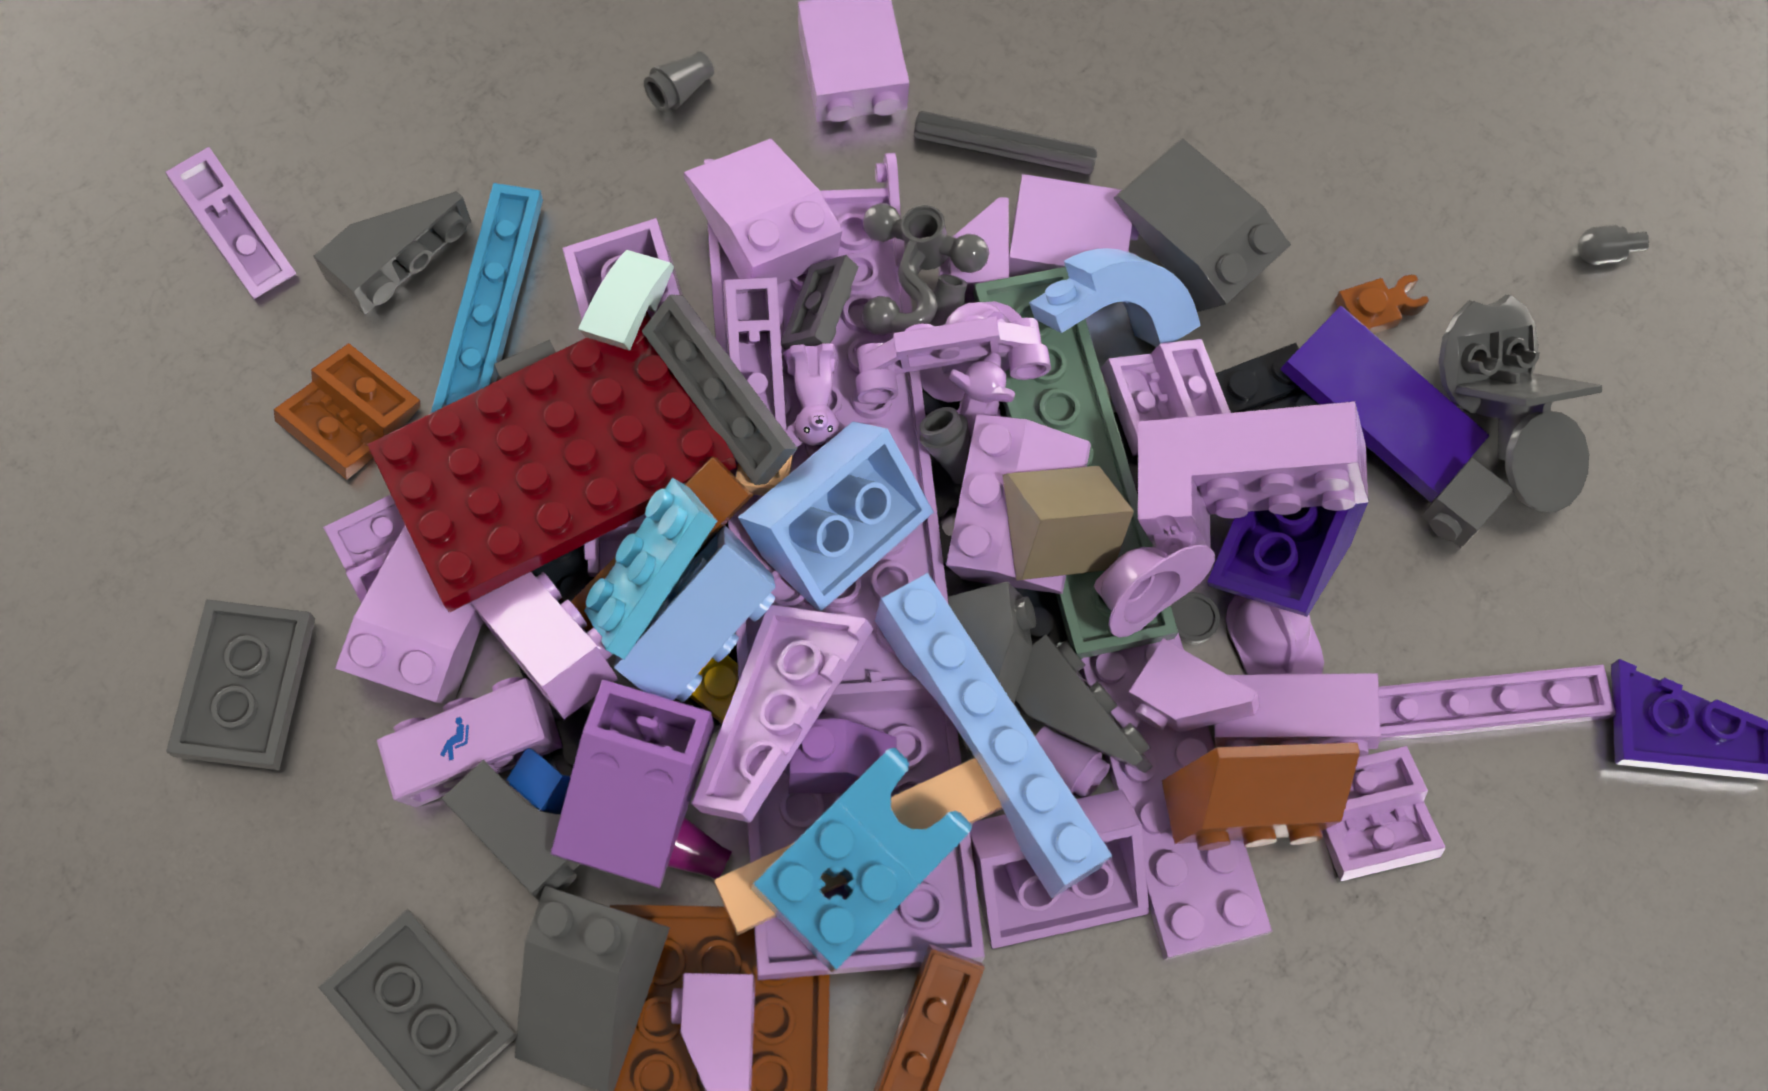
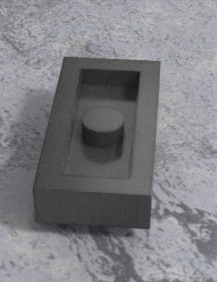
M847 255L810 266L781 340V346L785 350L790 349V346L801 344L805 346H818L822 343H831L834 339L837 323L843 307L851 295V286L859 268Z

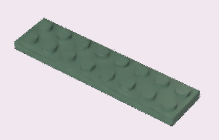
M1066 267L982 282L974 284L973 295L975 302L995 301L1010 306L1021 318H1034L1029 302L1044 294L1047 287L1051 284L1067 280L1069 276ZM1086 319L1063 333L1038 321L1041 342L1048 348L1051 370L1044 376L1029 380L1015 379L1011 377L1010 369L1005 371V388L1015 392L1012 402H1003L1007 417L1027 419L1089 441L1091 447L1087 467L1100 466L1134 510L1117 559L1135 548L1153 547L1138 521L1137 491ZM1105 571L1066 575L1063 594L1055 593L1069 644L1081 659L1161 642L1163 638L1166 640L1175 639L1178 634L1171 606H1168L1138 632L1119 638L1113 635L1108 624L1111 611L1094 587L1096 580Z

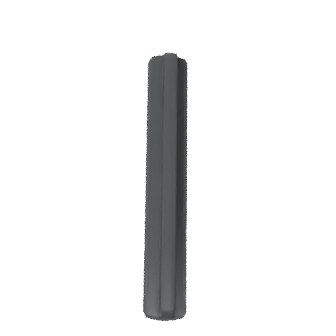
M926 111L918 113L914 126V136L918 139L1084 174L1092 173L1097 157V149L1093 146Z

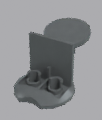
M1505 294L1498 301L1488 305L1469 300L1452 317L1442 337L1438 361L1442 386L1452 403L1467 413L1498 418V458L1506 460L1505 470L1509 486L1513 489L1512 491L1518 500L1531 509L1540 512H1557L1570 506L1582 492L1588 476L1589 450L1585 435L1576 421L1562 412L1551 411V405L1555 401L1602 393V385L1533 373L1540 354L1538 352L1536 324L1527 307L1512 295Z

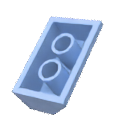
M853 421L743 512L738 519L763 559L815 609L822 611L933 514L934 511L889 430Z
M724 525L686 567L626 659L624 660L616 656L614 668L643 692L672 701L677 698L680 702H684L701 683L703 677L698 673L711 658L719 662L732 650L739 639L735 632L749 617L754 622L757 621L772 605L776 598L771 593L775 589L774 576L739 538Z

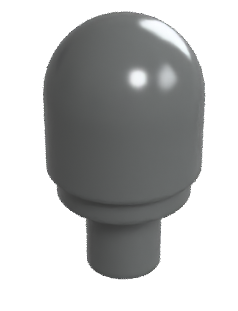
M1618 225L1590 228L1581 235L1578 241L1580 257L1585 262L1593 265L1619 263L1621 260L1627 259L1629 252L1646 251L1649 247L1647 232L1628 233L1625 227H1619Z

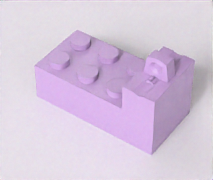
M1355 402L1138 422V521L1152 545L1169 555L1193 545H1207L1210 548V514H1216L1222 518H1240L1247 515L1248 511L1269 510L1275 514L1286 515L1300 511L1301 507L1323 506L1328 510L1340 511L1354 507L1355 503H1368L1366 444Z

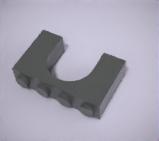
M613 654L606 659L618 678L613 683L641 691L614 668L616 655ZM596 696L582 706L589 714ZM485 760L478 764L441 798L538 901H540L545 886L565 891L577 877L574 870L580 865L579 863L551 855L561 814L545 813L528 805Z

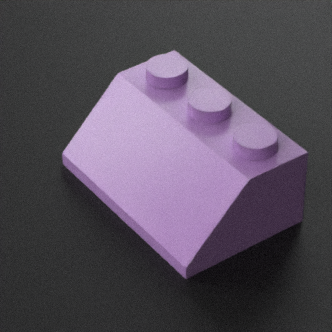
M977 414L946 565L965 581L994 585L1008 581L1015 588L1063 594L1066 575L1016 581L1002 475L1007 473L1087 467L1091 447L1090 442L1027 419Z
M1122 789L1076 799L1112 854V857L1099 870L1054 898L1050 897L1023 855L1006 814L972 823L970 839L976 888L992 949L1149 914L1142 824Z

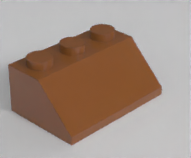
M1358 743L1217 747L1161 780L1174 844L1197 843L1198 850H1213L1230 845L1232 840H1243L1245 847L1253 848L1275 843L1277 838L1289 837L1291 845L1307 844L1322 839L1321 831L1342 822L1360 755Z

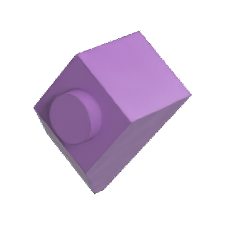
M816 719L788 763V794L845 793L888 749H897V738L847 719ZM898 783L891 793H898Z

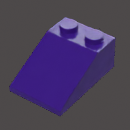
M1355 503L1354 507L1340 511L1328 510L1323 506L1301 507L1300 511L1286 515L1275 514L1269 510L1248 511L1247 515L1234 518L1208 578V586L1308 617L1351 546L1368 503Z

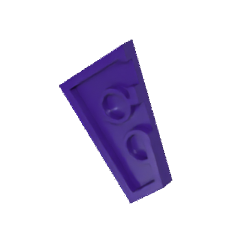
M1618 659L1611 664L1612 700L1616 715L1613 716L1615 764L1768 780V720L1716 699L1711 702L1682 690L1683 685L1665 677L1658 680L1636 670V665L1622 659Z

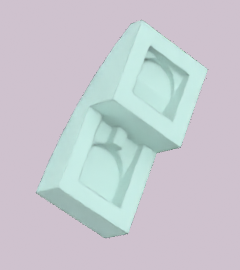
M626 250L602 281L578 330L585 337L631 350L646 311L656 312L674 269L672 263Z

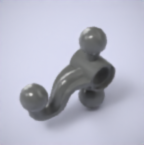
M879 203L871 206L865 212L863 229L868 237L874 241L885 242L894 237L904 241L905 251L897 272L898 280L905 292L917 302L918 306L911 313H902L894 300L886 296H877L869 299L863 306L861 314L862 323L872 334L882 336L893 331L904 332L908 327L916 324H930L937 311V299L931 288L918 277L921 270L936 269L943 265L948 257H951L954 266L960 271L966 273L977 272L987 264L989 257L988 245L983 238L975 234H965L958 238L947 235L944 216L940 210L933 206H916L908 210L902 219L897 210L890 204Z

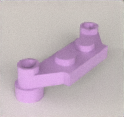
M970 315L959 319L953 324L935 327L931 324H916L908 327L904 332L893 333L894 338L884 344L869 343L860 346L857 349L860 374L855 378L858 400L861 403L882 404L898 396L896 375L900 373L984 360L992 352L999 354L1000 357H1008L1010 375L1019 380H1029L1044 376L1051 370L1048 348L1041 342L1039 325L1036 319L1020 318L1007 323L997 321V316L985 318L980 315Z

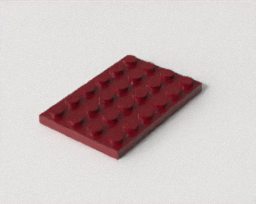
M647 311L631 350L586 337L367 444L436 591L449 613L645 514L650 499L659 489H665L672 478L685 485L712 457L718 458L729 471L737 467L734 455L725 440L712 428L643 334L642 330L651 320Z

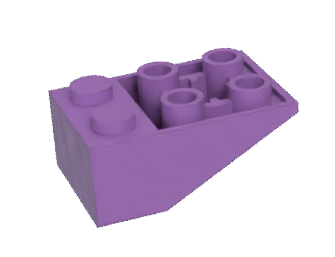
M602 679L582 733L551 855L660 889L715 730L711 712Z

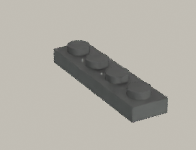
M669 295L642 330L643 334L712 428L725 440L734 458L753 484L769 483L798 448L683 295Z

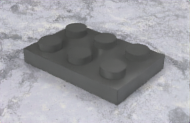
M206 599L166 752L176 758L279 770L315 617L306 611Z
M408 909L318 987L404 1091H458L517 1036Z

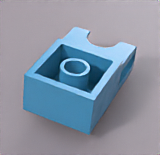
M896 748L888 749L753 883L751 888L831 972L837 970L972 829V824L957 811L948 812L939 822L928 829H911L897 820L891 809V792L908 771L909 763ZM827 873L833 878L840 874L847 880V885L844 889L849 893L845 900L839 895L833 896L830 900L823 896L820 891L826 885L820 879L823 874Z

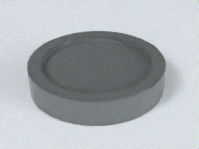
M1190 592L1171 605L1178 633L1183 642L1189 644L1203 643L1209 640L1219 627V610L1216 604L1206 595Z

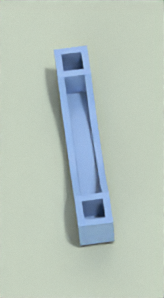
M927 573L881 598L875 617L877 626L902 665L934 697L969 746L1003 807L1023 855L1050 897H1056L1099 870L1112 857V854L929 574Z

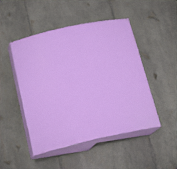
M1202 339L1161 343L1151 354L1109 358L1100 368L1133 456L1138 455V422L1231 413Z
M391 494L323 527L361 603L405 526Z
M1407 746L1359 757L1342 822L1322 831L1340 881L1440 858L1446 848L1424 803L1428 790Z

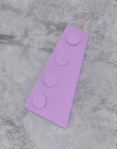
M777 605L769 607L763 617L692 802L701 813L751 823L873 631L866 618Z

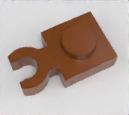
M1406 275L1400 278L1393 288L1388 289L1383 278H1379L1339 291L1334 301L1338 308L1340 306L1345 308L1367 329L1376 334L1397 327L1403 319L1402 315L1413 316L1419 314L1425 308L1429 299L1427 296L1412 299L1406 295L1405 291L1413 289L1418 281L1416 275Z

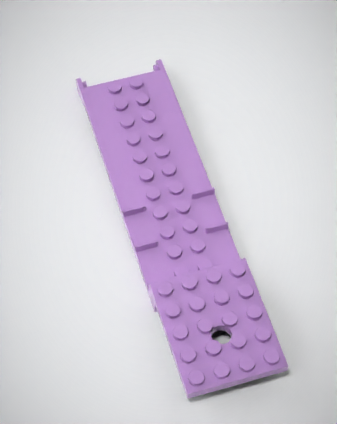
M885 153L884 163H876L875 165L876 182H884L885 188L820 191L843 230L838 257L847 255L859 266L851 286V295L843 307L836 326V335L831 344H834L836 359L835 370L832 373L833 385L828 407L834 412L837 420L843 423L845 427L854 421L887 428L934 513L822 611L815 609L763 559L738 519L743 512L763 496L753 495L728 521V528L774 576L775 589L771 593L776 598L772 605L866 618L872 626L873 631L817 719H847L897 738V750L908 760L909 766L908 771L898 782V793H891L892 797L961 765L957 728L928 690L902 665L875 622L881 598L927 573L948 603L931 458L928 450L920 442V423L925 418L920 370L896 375L899 394L889 402L864 404L858 400L855 378L860 374L857 349L869 343L884 344L894 338L893 333H898L893 331L882 336L868 331L862 323L861 314L863 306L871 298L886 296L896 302L900 312H912L911 297L900 285L897 273L905 251L904 241L895 237L885 242L874 241L868 237L863 229L865 212L871 206L879 203L890 204L901 217L897 158L895 153ZM704 159V164L714 161V159ZM707 221L715 338L728 354L723 284L725 280L739 279ZM808 272L778 284L781 340ZM781 346L787 430V427L796 421L798 414L803 408L796 393L795 377L788 374L787 362L783 359V351L786 350ZM802 442L797 446L798 449L793 453L791 472L824 445L811 446ZM736 461L737 467L734 468V469H732V470H730V472H731L735 477H736V475H737V468H738V462H737V461ZM765 613L755 622L748 617L735 632L739 637L736 643L739 680ZM787 764L751 823L747 822L750 863L794 843L844 793L788 794ZM970 833L851 956L833 972L778 917L754 927L758 980L921 967L929 944L982 962L985 954ZM847 883L823 894V896L830 900L833 896L839 895L845 900L849 893L844 889Z

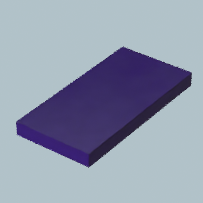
M1342 306L1319 327L1280 369L1320 405L1355 402L1366 446L1429 502H1432L1440 495L1490 436Z

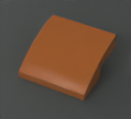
M348 343L311 369L312 382L274 408V419L276 423L343 478L348 480L373 459L367 444L404 427L420 408L421 400Z

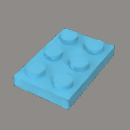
M674 478L670 480L665 489H659L652 496L646 507L645 520L635 534H629L622 541L616 553L615 565L605 579H599L592 586L586 599L587 607L584 611L593 627L602 636L601 642L605 649L624 660L717 522L694 492Z

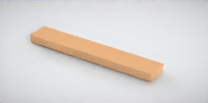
M976 758L891 797V809L897 820L911 829H928L939 822L948 812H960L972 824L1003 809ZM792 844L714 880V885L737 935L777 917L751 888L753 883ZM825 873L820 879L826 885L820 891L822 894H825L846 884L847 880L840 874L833 878Z

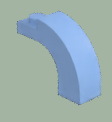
M1094 249L1066 259L1064 264L1069 278L1051 284L1047 287L1044 294L1029 302L1034 318L1060 333H1063L1107 305L1123 302L1134 336L1156 347L1161 343L1176 342L1201 326L1191 295L1184 284L1173 273L1159 265L1119 249Z

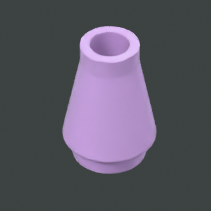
M1046 726L1036 734L1035 738L1072 795L1078 794L1082 798L1091 796L1100 786L1110 768V765L1101 759L1102 753L1057 734Z

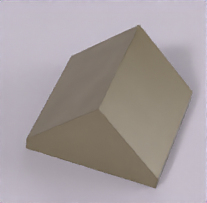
M1100 466L1007 473L1002 475L1016 581L1106 571L1117 560L1134 510Z

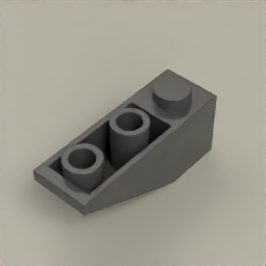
M455 191L352 223L313 255L324 278L366 315L376 305H381L388 301L394 294L395 289L411 274L422 271L429 264L431 257L448 242H454L459 239L472 221L463 196Z
M1044 635L1032 645V651L1015 699L1025 713L1038 723L1143 773L1150 770L1153 766L1144 753L1151 747L1132 723L1122 727L1111 711L1118 705L1098 681L1090 686L1079 671L1086 664L1076 655L1070 644L1065 641L1059 646L1050 637Z

